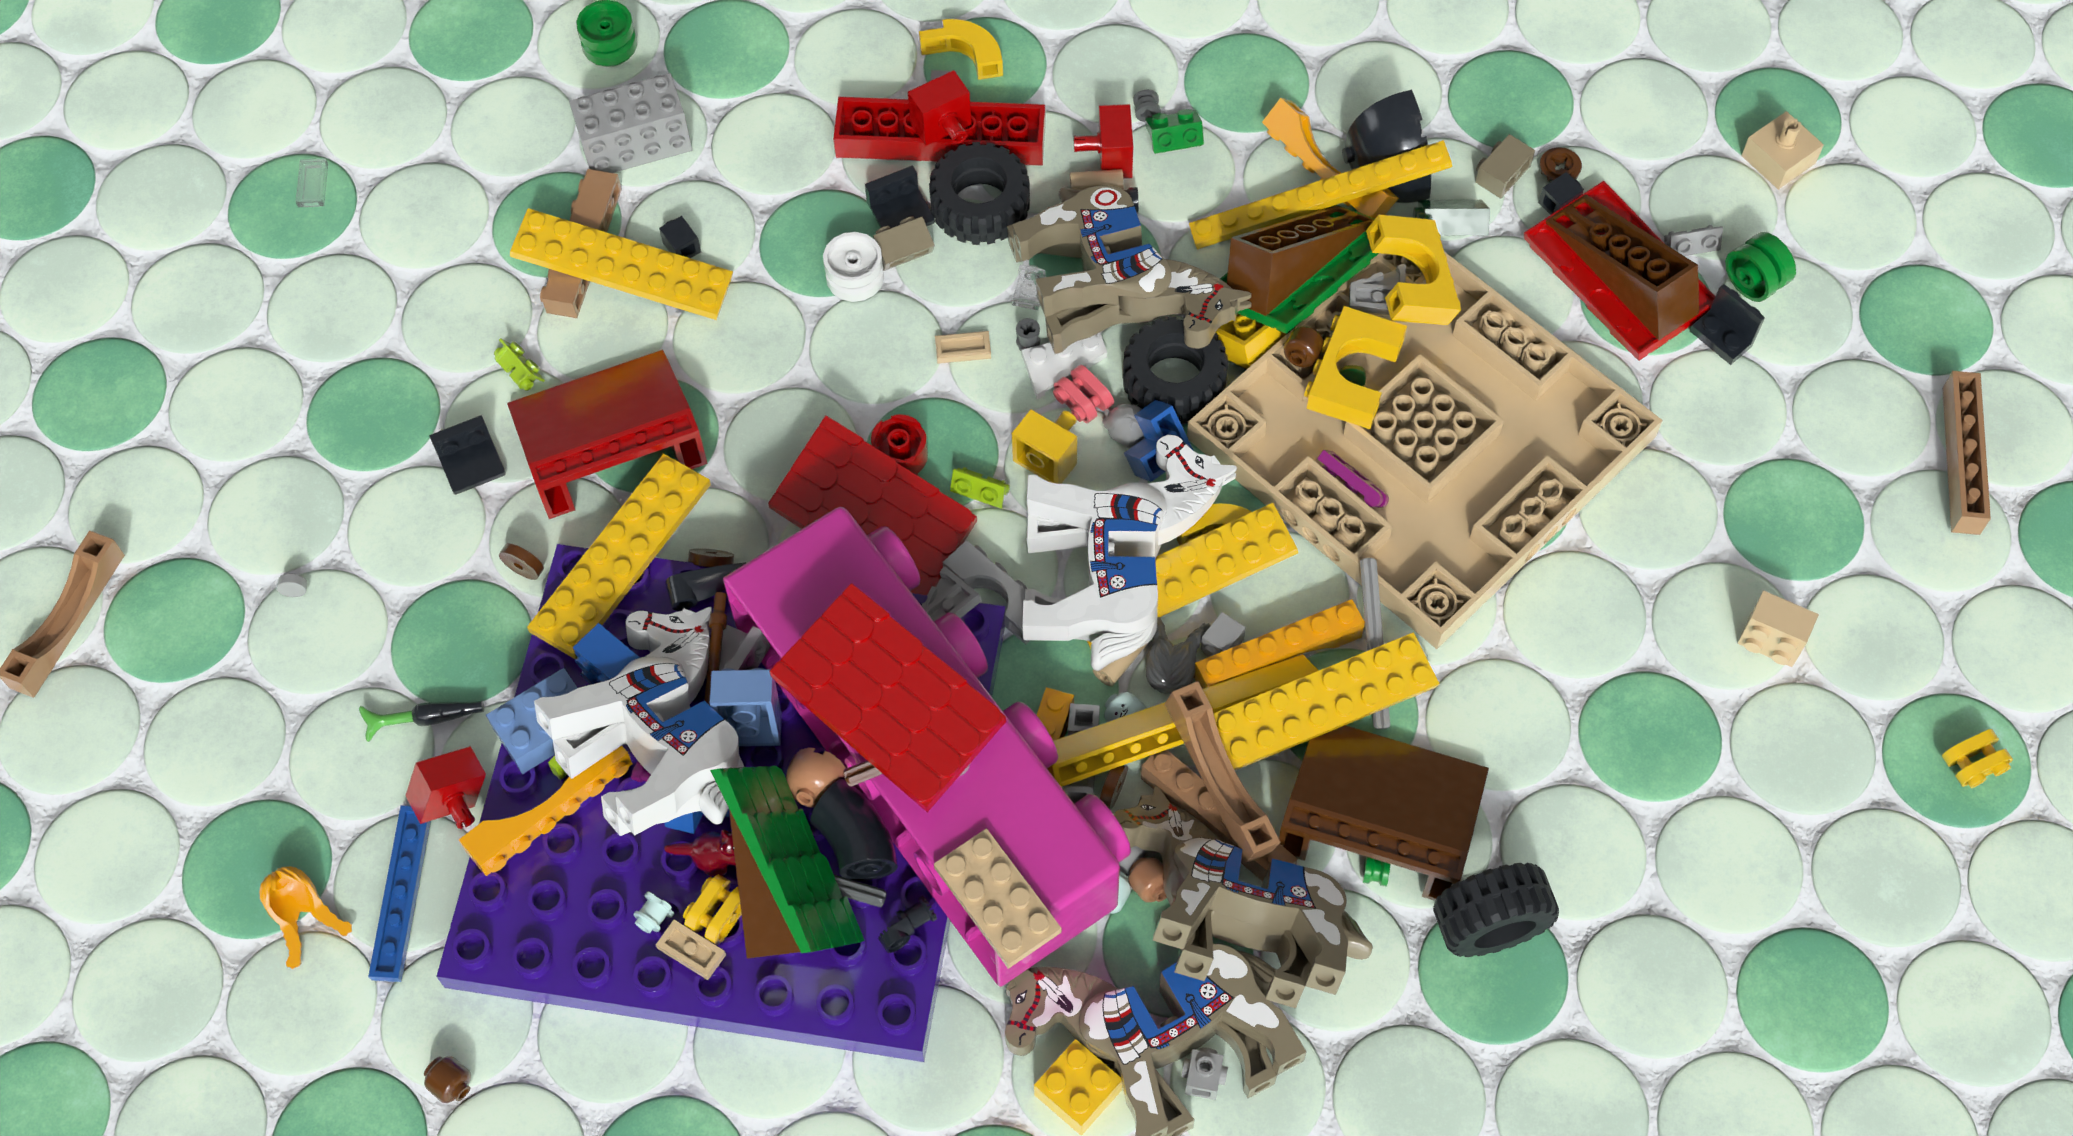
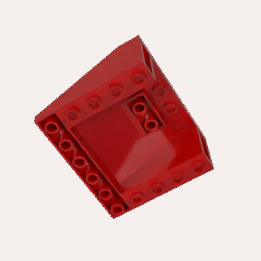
M664 350L507 403L531 474L549 519L575 511L566 485L567 482L670 446L676 460L690 469L708 464L699 429Z

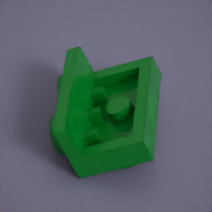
M1182 109L1175 114L1169 115L1158 113L1153 115L1152 118L1145 119L1146 129L1151 136L1152 150L1155 154L1204 145L1202 120L1196 110Z

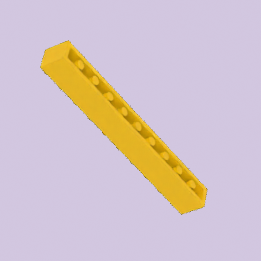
M1302 654L1204 688L1203 691L1212 707L1213 713L1319 670ZM1166 702L1054 740L1058 759L1055 764L1047 769L1058 784L1063 787L1182 745L1184 742L1165 706Z

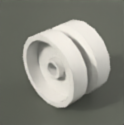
M849 232L834 237L826 245L823 260L827 286L832 294L842 300L855 302L864 301L874 296L881 289L884 281L881 248L875 239L867 234Z

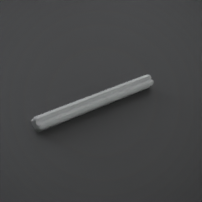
M1364 558L1360 561L1367 651L1384 644L1377 561L1374 558ZM1389 707L1373 713V726L1376 729L1390 727Z

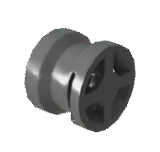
M1148 89L1139 91L1134 95L1135 117L1139 121L1145 122L1146 118H1152L1153 115L1161 113L1157 92Z

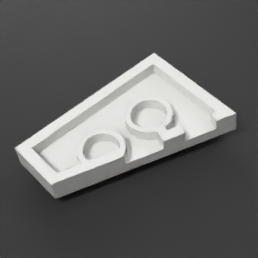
M1101 333L1079 340L1058 354H1054L1050 343L1022 350V358L1037 400L1043 397L1046 391L1053 388L1054 383L1062 377H1071L1070 372L1077 366L1083 365L1089 369L1107 358V350Z

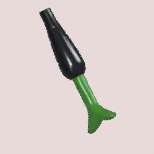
M483 701L428 702L417 704L412 711L384 715L376 714L360 706L359 712L368 725L365 737L366 741L370 742L376 732L383 726L414 722L418 726L435 725L469 714L484 712Z

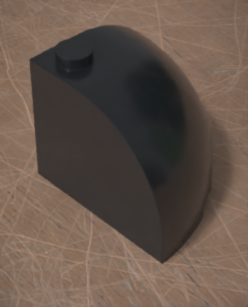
M1412 89L1381 99L1364 110L1355 119L1348 130L1345 148L1342 149L1344 162L1346 164L1349 163L1351 170L1428 145L1427 136L1421 137L1420 121H1422V116ZM1431 174L1389 187L1388 189L1399 198L1396 201L1397 203L1418 202V200L1430 199Z

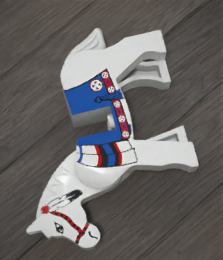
M1166 435L1160 438L1156 444V462L1162 470L1166 471V481L1147 484L1127 483L1106 491H1095L1072 484L1051 483L1037 475H1028V553L1088 547L1089 587L1063 600L1046 596L1035 589H1025L1022 624L1023 640L1070 641L1072 639L1090 641L1092 642L1091 666L1096 671L1146 645L1153 638L1157 630L1158 590L1155 559L1161 545L1183 534L1207 512L1219 495L1222 486L1236 478L1235 472L1237 467L1234 465H1221L1214 455L1198 454L1189 448L1181 438L1174 435Z
M711 607L697 613L683 609V611L669 615L647 611H636L630 614L626 619L628 644L635 649L649 650L650 654L631 661L616 677L610 680L580 687L561 696L541 697L534 701L537 722L553 740L555 759L571 779L623 744L628 745L639 763L651 774L647 782L641 787L621 792H609L601 796L603 816L620 836L629 832L636 835L655 824L669 822L679 816L697 811H702L712 823L720 824L729 809L710 770L744 767L739 756L738 735L735 729L705 701L690 708V704L700 691L707 674Z

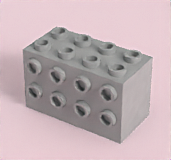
M671 73L633 82L618 88L607 89L603 92L582 96L569 101L583 151L591 170L615 173L692 151L684 111Z

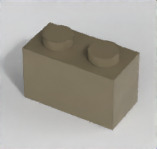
M1509 134L1502 142L1498 141L1495 144L1488 158L1483 157L1476 167L1478 173L1475 183L1501 199L1531 167L1535 150Z
M914 216L902 220L899 226L890 228V226L882 227L875 232L876 235H873V239L876 240L881 248L883 271L932 253L935 246L923 217L917 219Z

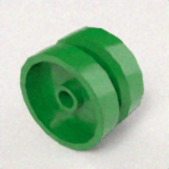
M602 0L587 5L579 13L576 20L577 32L581 40L583 53L589 61L599 66H616L627 61L635 53L637 38L631 13L626 6L617 1Z
M1760 232L1754 235L1745 244L1728 253L1725 260L1726 271L1734 287L1744 297L1754 302L1766 300L1776 293L1777 290L1793 281L1796 275V264L1793 255L1778 237L1769 232Z

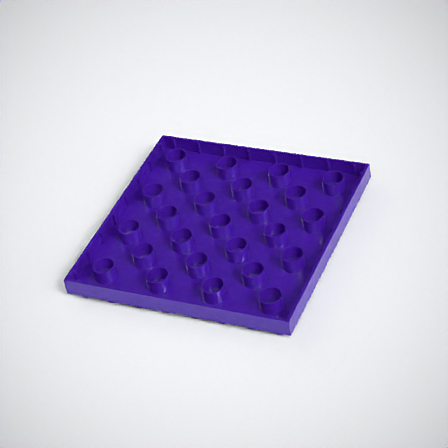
M557 544L538 612L589 548ZM654 558L602 626L640 658L650 654L649 650L635 649L628 644L626 631L627 617L636 611H647L664 615L680 612L672 609L665 584L666 579L675 574L709 567L694 565L691 562ZM912 593L921 606L928 598L927 595ZM715 595L697 602L696 606L688 610L697 613L711 607L713 613ZM727 596L725 614L728 616L727 625L737 629ZM979 603L962 616L961 619L977 639L987 659V672L977 679L992 697L1005 630L1006 609L1005 606ZM709 628V639L711 637V628ZM532 634L514 697L563 668L577 688L590 684L581 676L582 669L575 662L576 659ZM761 662V663L759 664L758 668H764V669H766L765 666H764V665L762 664V662ZM706 679L696 698L691 702L690 708L704 701ZM776 683L782 712L781 746H739V756L744 767L777 766L783 771L786 778L789 764L799 750L815 748L814 752L822 755L826 750ZM501 743L479 824L486 820H501L518 816L539 806L556 793L568 779L569 775L567 774L560 780L553 774L548 762L555 755L522 774ZM627 744L622 746L628 752L632 762L628 771L623 776L608 782L598 795L590 796L582 802L575 813L565 815L556 822L555 827L550 832L539 835L524 852L516 853L509 858L502 869L485 876L471 857L469 858L436 976L444 988L925 1062L951 921L894 843L898 864L895 872L873 880H854L885 889L886 899L883 906L877 907L848 898L865 941L815 952H798L747 959L741 915L725 939L719 945H716L725 951L726 956L709 980L656 947V943L673 920L684 925L685 919L683 914L687 906L691 902L695 903L701 895V888L704 882L710 877L703 870L695 866L691 856L674 855L666 852L664 847L669 844L693 842L699 835L707 831H716L721 834V831L724 829L732 832L730 817L725 816L720 824H714L703 814L694 834L667 828L664 822L655 824L636 835L629 832L620 836L603 816L601 796L609 792L632 790L646 783V781L640 783L631 778L638 760ZM795 800L798 809H803L820 853L827 858L833 874L841 876L835 854L829 842L810 823L814 808L802 805ZM728 864L727 872L723 877L731 882L729 891L732 892L738 887L736 865ZM646 892H650L659 899L666 901L671 905V910L674 912L672 918L665 917L660 924L661 929L659 932L652 930L651 933H647L635 924L637 919L634 916V912L640 911L646 903L647 898L644 896ZM923 895L929 902L927 906L931 905L932 908L930 910H934L937 920L934 922L929 920L915 929V934L910 936L907 944L895 952L887 953L878 940L879 934H884L883 930L887 932L888 926L890 928L892 924L900 921L896 914L897 911L908 909L919 902L918 898ZM721 902V904L718 906V908L711 917L714 918V916L716 915V913L721 908L724 902ZM704 927L697 934L705 938L707 928Z

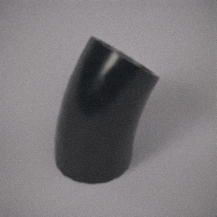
M844 777L838 779L819 799L812 812L810 823L829 842L838 863L839 874L843 878L862 881L878 879L892 874L898 867L897 858L890 833L882 817L869 799L855 785L849 786Z

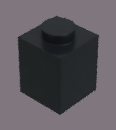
M1565 172L1542 188L1538 203L1551 215L1581 196L1584 188H1582L1578 180L1573 179Z
M683 216L670 220L659 228L662 242L669 252L688 258L701 253L698 237Z

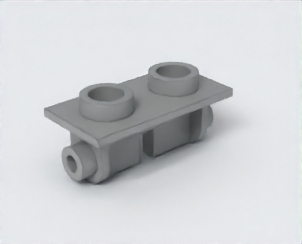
M1708 225L1705 228L1693 229L1690 232L1681 231L1674 233L1671 231L1668 235L1664 236V243L1667 246L1670 245L1672 249L1683 256L1721 250L1723 227Z

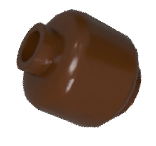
M1304 326L1297 327L1291 332L1285 343L1284 355L1291 364L1297 367H1311L1316 363L1321 354L1324 341L1315 329Z
M452 1056L437 1057L424 1071L425 1088L442 1103H450L454 1100L461 1101L471 1089L469 1086L471 1072Z

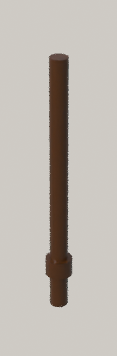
M723 592L715 593L714 609L709 619L711 638L704 701L709 705L712 671H719L723 630L727 627L728 616L725 614L727 594Z

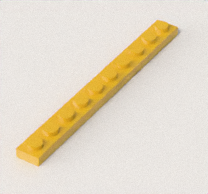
M1442 140L1190 222L1189 226L1196 249L1198 250L1229 240L1231 237L1451 168L1452 161L1445 142Z

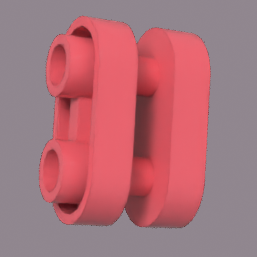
M1083 365L1077 366L1070 372L1072 381L1062 377L1054 383L1055 390L1053 394L1061 404L1065 403L1079 422L1089 423L1097 417L1096 407L1105 411L1114 405V399L1109 390Z

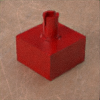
M954 70L908 91L910 123L925 146L948 135L955 144H959L967 138V131L964 128L971 125L970 92Z
M1130 104L1100 105L1099 132H1097V135H1074V152L1098 151L1100 153L1101 170L1122 169L1123 179L1133 177Z
M469 746L416 762L405 796L420 824L452 815L457 828L463 829L462 823H464L465 827H468L475 821V817L469 809L476 805L486 773L473 749Z

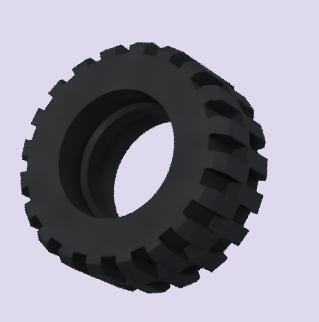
M972 142L970 146L963 144L958 146L956 151L950 150L944 154L945 159L940 158L935 164V169L931 171L929 183L931 212L938 227L944 229V233L952 238L956 236L957 241L963 243L971 241L972 245H980V242H987L988 245L995 243L996 239L1000 238L1002 241L1008 238L1007 226L1026 220L1028 216L1027 211L1030 209L1029 176L1027 175L1025 165L1020 163V158L1014 153L1010 155L1008 149L1002 146L997 148L995 144L988 142L987 145H980V142ZM976 184L991 185L1002 192L994 200L985 203L968 202L958 196L963 189Z
M1168 317V320L1162 321L1161 318L1154 320L1151 326L1145 324L1139 329V334H1133L1129 340V345L1126 346L1124 351L1123 387L1125 393L1128 394V400L1131 404L1137 405L1142 409L1155 400L1172 405L1181 424L1188 423L1191 418L1226 388L1228 355L1225 353L1226 348L1223 342L1218 340V335L1215 333L1207 346L1199 349L1188 347L1184 342V319L1177 320L1176 317ZM1179 358L1192 363L1200 373L1191 380L1172 383L1158 378L1150 369L1164 359Z
M1514 863L1513 865L1506 864L1495 869L1484 870L1482 873L1473 874L1467 877V879L1453 884L1451 888L1445 889L1442 895L1436 898L1433 912L1447 949L1459 957H1472L1500 952L1503 949L1515 947L1517 944L1527 942L1532 937L1544 933L1546 929L1551 928L1554 922L1557 921L1559 907L1543 869L1532 863Z

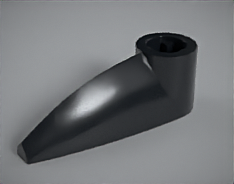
M746 562L703 568L670 576L666 579L665 584L672 609L675 611L691 609L697 605V602L712 597L717 592L724 591L723 578L746 564Z

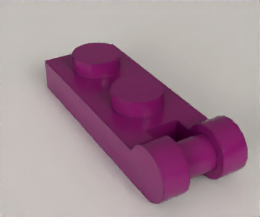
M1329 450L1322 451L1317 458L1324 464L1322 468L1333 477L1338 475L1345 480L1343 485L1353 493L1357 494L1360 492L1364 495V501L1368 506L1382 508L1388 504L1389 497L1385 491L1335 452Z

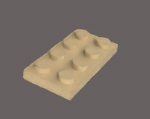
M987 828L934 863V869L1008 969L1062 932L1060 925Z

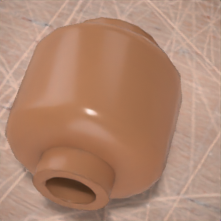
M1141 858L1137 860L1129 870L1128 882L1132 889L1144 902H1160L1167 898L1163 888V864L1157 858Z

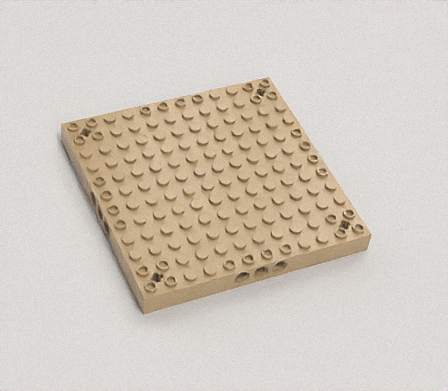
M1445 251L1444 253L1447 257V263L1461 307V311L1448 325L1394 321L1407 326L1405 339L1396 362L1367 353H1352L1340 359L1336 364L1338 371L1348 365L1363 367L1366 371L1364 387L1382 392L1379 408L1371 429L1306 409L1308 398L1304 397L1308 382H1314L1316 375H1313L1315 364L1311 367L1302 368L1291 364L1284 355V346L1291 332L1297 327H1311L1319 332L1325 342L1326 337L1331 338L1334 331L1330 329L1335 315L1340 316L1343 307H1349L1350 283L1362 278L1368 279L1373 274L1379 272L1386 274L1396 270L1398 265H1406L1405 283L1426 284L1422 271L1411 260L1399 255L1380 253L1370 261L1367 267L1339 287L1338 291L1321 303L1314 310L1313 314L1295 326L1189 420L1187 437L1205 455H1214L1221 465L1236 466V481L1265 505L1274 503L1279 515L1287 524L1361 586L1360 561L1364 558H1374L1377 561L1380 602L1434 648L1438 649L1657 436L1663 420ZM1368 313L1391 321L1389 314ZM1321 352L1318 359L1323 360L1325 353ZM1329 450L1335 452L1385 491L1389 497L1388 504L1382 508L1368 506L1364 501V495L1360 492L1357 494L1353 493L1343 485L1345 480L1338 475L1333 477L1322 468L1324 464L1317 459L1322 451Z

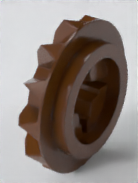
M1562 147L1547 150L1542 155L1539 163L1541 174L1546 175L1548 181L1555 180L1565 172L1573 179H1577L1582 170V162L1579 156L1572 150ZM1566 162L1564 169L1561 168L1560 170H1555L1556 165L1560 166L1561 164Z

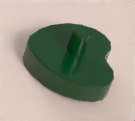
M1348 365L1339 370V373L1346 380L1364 387L1366 371L1363 367Z

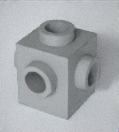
M1211 1048L1192 1050L1191 1059L1185 1058L1182 1077L1187 1078L1186 1095L1216 1100L1218 1085H1225L1228 1067L1222 1066L1224 1055L1218 1054L1216 1050Z

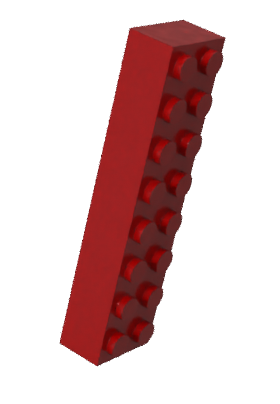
M838 97L833 138L836 158L937 162L940 158L945 159L944 154L950 150L956 151L960 145L970 146L972 142H980V145H987L988 142L995 144L997 148L1002 146L1008 149L1009 154L1014 153L1020 158V163L1024 165L1043 166L1046 109L1044 104L970 102L971 125L964 128L968 136L963 142L955 144L948 135L925 146L910 123L908 99Z

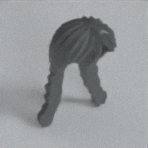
M1157 617V630L1153 636L1146 661V678L1151 687L1166 695L1192 684L1196 673L1197 649L1200 647L1202 636L1211 626L1209 623H1203L1199 628L1195 629L1188 635L1185 642L1174 645L1168 640L1165 625L1161 618Z

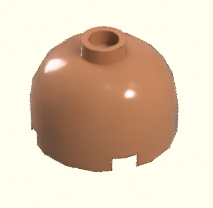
M805 748L799 750L792 758L787 770L786 780L796 801L807 807L815 808L825 791L838 779L844 777L843 771L846 767L841 760L827 751H824L822 755L815 753V748Z

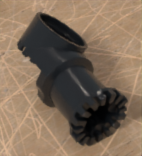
M923 895L918 898L919 902L908 909L897 911L896 914L900 921L892 924L890 928L888 926L887 932L883 930L884 934H879L878 940L887 953L895 952L907 944L910 936L915 934V929L929 920L932 922L937 920L934 910H930L932 908L931 905L927 906L929 902Z

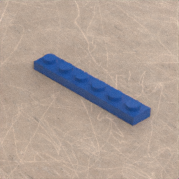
M400 806L368 975L373 981H402L431 821L420 824L411 806Z

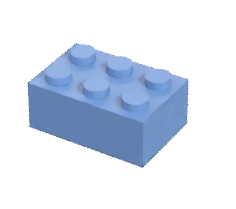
M564 668L486 714L494 732L522 774L555 755L553 740L537 722L534 701L541 697L561 696L577 689V686Z
M726 668L721 671H712L710 706L735 729L738 735L739 746H781L782 712L776 683L770 676V670L764 668H754L752 670Z

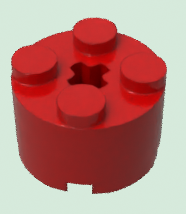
M897 414L884 422L881 420L874 427L871 433V445L893 458L896 463L918 475L928 460L927 437L921 424L911 416Z

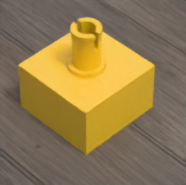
M1030 409L1012 432L1013 461L1048 482L1062 484L1077 465V436L1069 432L1077 422L1076 417L1064 410L1054 423Z

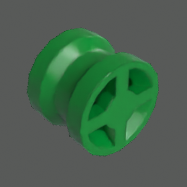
M1366 857L1362 882L1369 884L1373 881L1378 882L1380 886L1387 887L1391 864Z

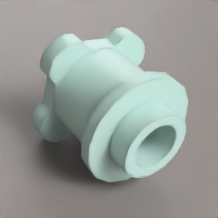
M646 892L644 895L647 898L646 903L640 911L634 912V916L637 919L635 924L647 933H651L652 930L659 932L662 921L666 916L672 918L674 912L671 910V905L666 901L659 899L650 892Z

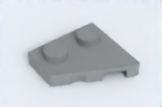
M1398 265L1396 270L1386 274L1379 272L1373 274L1368 279L1362 278L1351 282L1349 288V308L1365 313L1389 314L1385 297L1398 282L1405 283L1406 265Z
M943 567L940 571V581L936 587H931L927 595L928 598L922 604V607L933 622L948 612L955 613L961 618L981 602V598L969 585L948 568Z

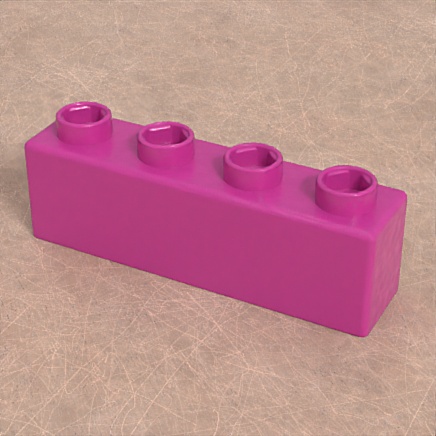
M838 507L723 578L737 629L748 634L753 626L759 628L771 646L761 661L767 670H771L781 660L786 652L801 639V636L852 583L886 610L890 617L918 638L927 649L966 679L970 686L998 707L1000 712L1006 716V723L970 763L967 772L955 780L928 813L883 774L855 785L874 805L890 833L892 842L998 986H1004L1117 907L1119 863L1131 853L1129 840L1119 821L1106 804L1093 794L1084 796L1076 803H1073L1047 769L1055 764L1058 759L1057 749L1047 729L1032 709L1023 702L1017 701L1005 710H1001L977 679L987 672L988 663L981 646L968 626L955 613L950 612L933 622L910 592L919 586L920 575L908 550L892 530L881 526L866 535L849 511L844 507ZM777 683L827 752L841 760L846 768L866 761L862 755ZM986 828L1062 928L1060 934L1009 969L934 869V863Z

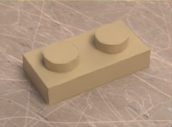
M676 920L672 921L656 943L657 949L709 980L726 956L724 950Z

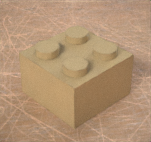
M1763 590L1737 644L1744 646L1750 652L1760 653L1772 658L1774 662L1780 665L1793 667L1808 642L1819 614Z

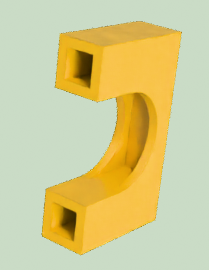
M1379 214L1366 230L1372 253L1403 256L1419 267L1426 280V284L1398 282L1385 297L1391 321L1448 325L1461 311V307L1435 220Z
M1344 306L1341 315H1335L1330 329L1334 331L1332 337H1326L1322 348V353H1325L1323 360L1317 359L1313 371V375H1316L1314 382L1309 381L1304 393V397L1308 398L1306 409L1371 429L1379 408L1382 392L1349 382L1339 373L1336 364L1340 359L1352 353H1367L1396 362L1405 339L1407 326Z

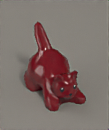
M724 829L721 831V834L716 831H707L699 835L693 842L669 844L664 847V850L668 853L691 856L695 866L703 870L710 877H715L718 874L724 876L727 872L728 864L736 865L732 832Z

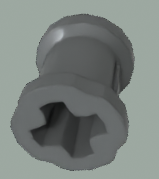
M1031 318L1019 321L1016 325V334L1018 336L1016 344L1019 350L1022 351L1023 349L1040 345V338L1038 337L1040 334L1039 323Z

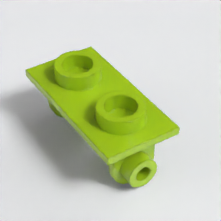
M501 338L499 339L504 346L494 351V359L507 373L515 367L509 376L520 389L530 390L534 386L533 382L536 379L542 382L545 381L538 373L540 371L539 366L531 359H526L523 356L525 351L519 344L514 341L509 343Z
M967 467L953 469L951 492L1002 509L1004 495L1007 496L1010 490V485L1006 484L1005 480L1001 481L989 476L984 479L982 478L983 474L968 470Z

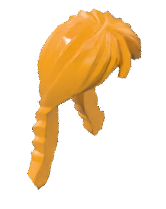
M291 866L281 867L262 881L259 890L260 900L268 915L280 925V929L284 933L283 937L289 949V957L286 961L287 967L294 969L302 964V943L299 939L297 925L300 912H310L318 921L337 930L342 936H347L348 933L352 932V924L348 921L343 922L330 912L329 908L319 899L315 885L302 870Z

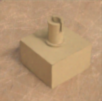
M1786 111L1749 136L1741 156L1779 190L1816 164L1824 144L1802 126L1801 122H1798L1797 119Z

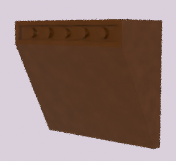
M1344 725L1309 740L1281 825L1279 844L1297 859L1303 861L1306 859L1311 840L1426 874L1427 879L1422 897L1436 901V898L1442 895L1445 889L1451 888L1453 884L1461 881L1489 768Z

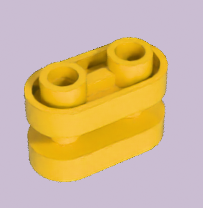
M1988 729L1960 742L1942 754V758L1948 767L1956 764L1959 765L1962 770L1955 777L1962 787L1969 785L1970 788L1982 784L1986 781V776L1992 773L1995 776L2005 773L2011 768L2009 763L2013 760L2007 749L1996 751L1993 747L1999 741L1993 729ZM1981 752L1985 755L1984 758L1974 763L1969 759Z
M719 874L713 878L709 877L704 882L701 888V895L695 903L691 902L687 906L683 914L685 927L695 933H698L704 927L707 928L705 939L715 945H719L725 939L742 915L739 888L736 887L730 892L731 882ZM721 902H724L721 908L714 916V918L711 917L718 908V906L721 904Z

